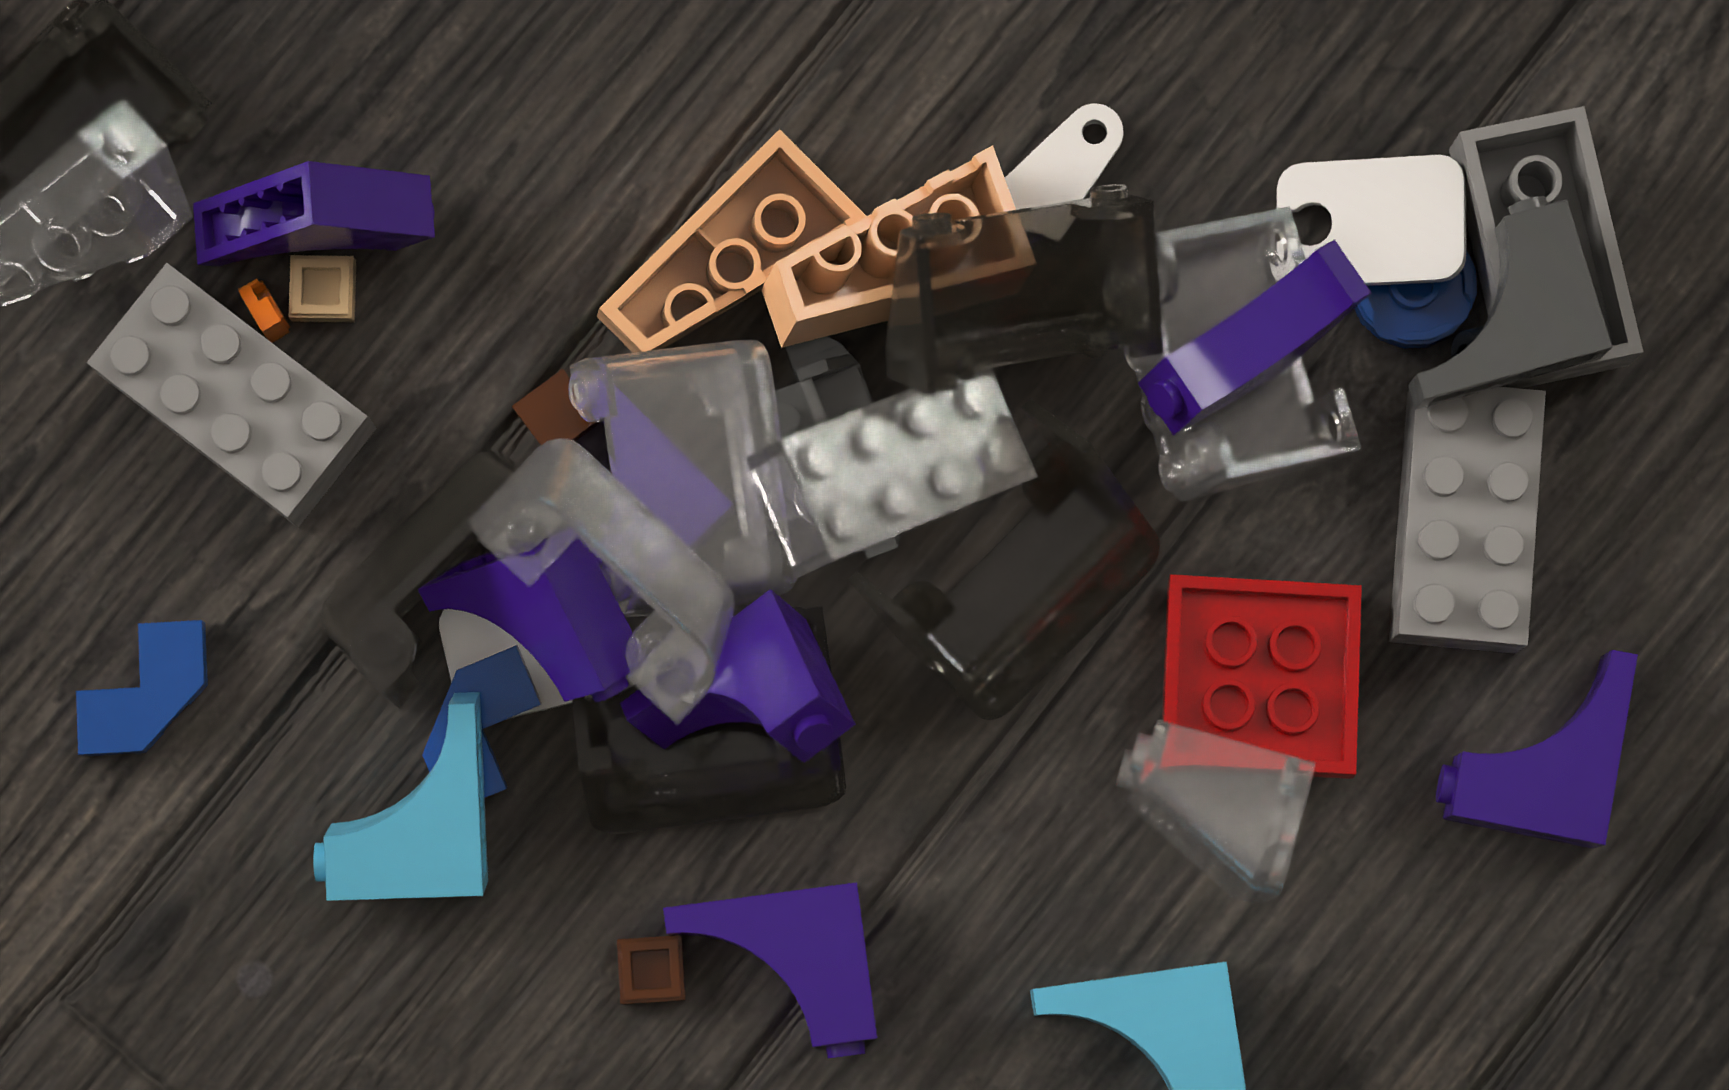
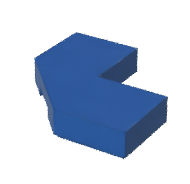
M203 620L138 624L140 687L76 691L78 755L84 757L147 753L164 734L163 731L188 704L191 705L208 686L206 626Z
M518 645L456 670L422 753L430 772L439 759L443 748L448 724V704L453 694L480 692L484 798L508 788L484 728L542 704Z

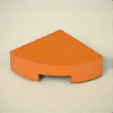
M256 278L238 289L262 333L271 343L290 333L288 330L291 328L263 280L259 281Z

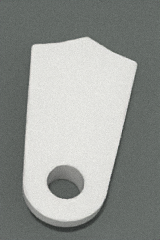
M1088 104L1080 107L1005 177L1023 228L1041 232L1052 238L1058 237L1121 146L1123 125L1114 110L1102 104ZM1099 124L1105 128L1107 136L1099 144H1090L1085 141L1082 133L1088 125Z

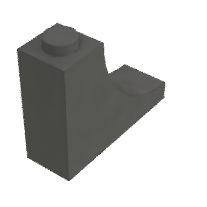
M1537 196L1519 201L1508 207L1510 215L1504 216L1495 228L1499 249L1500 271L1497 295L1492 311L1485 326L1468 347L1449 361L1433 369L1421 372L1413 378L1408 387L1415 410L1601 359L1612 348L1567 199L1548 204L1546 196Z

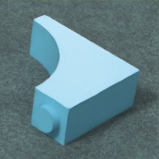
M480 692L453 694L448 704L447 731L439 759L421 784L395 805L366 818L349 822L331 823L324 835V842L315 843L313 855L314 876L316 882L326 881L327 901L483 896L488 883Z
M1227 962L1030 990L1034 1016L1060 1015L1076 1017L1100 1024L1115 1031L1143 1052L1160 1073L1169 1090H1246Z

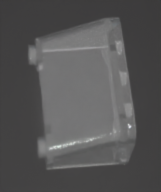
M757 340L724 341L585 358L570 365L569 398L571 404L587 422L604 421L621 546L607 552L599 567L624 616L638 617L738 610L750 605L770 589L777 595L791 590L798 577L799 553L772 367L764 345Z
M1157 720L1151 735L1139 732L1133 751L1125 749L1115 786L1127 789L1125 803L1230 897L1250 904L1260 905L1277 897L1282 889L1316 763Z

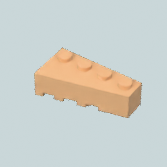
M779 129L599 308L597 318L643 361L761 291L777 261L844 225L850 226L865 218L866 215Z

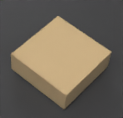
M290 255L289 319L292 322H355L356 259L354 256Z

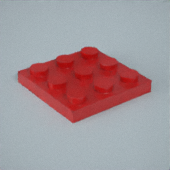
M1170 574L1167 589L1160 768L1353 779L1356 776L1362 585Z

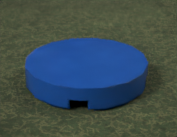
M1466 250L1465 266L1453 279L1433 283L1367 286L1372 293L1354 309L1361 324L1379 340L1400 348H1427L1449 338L1467 319L1477 295L1476 268Z

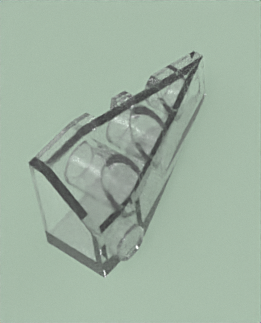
M123 98L78 132L0 200V307L34 296L38 290L70 279H73L75 282L93 276L96 270L126 261V264L145 258L193 218L167 145Z

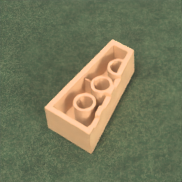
M992 145L974 155L971 161L952 171L948 169L927 180L925 185L898 200L894 198L875 208L872 214L850 226L844 225L777 261L761 291L781 348L1014 289L1035 260Z

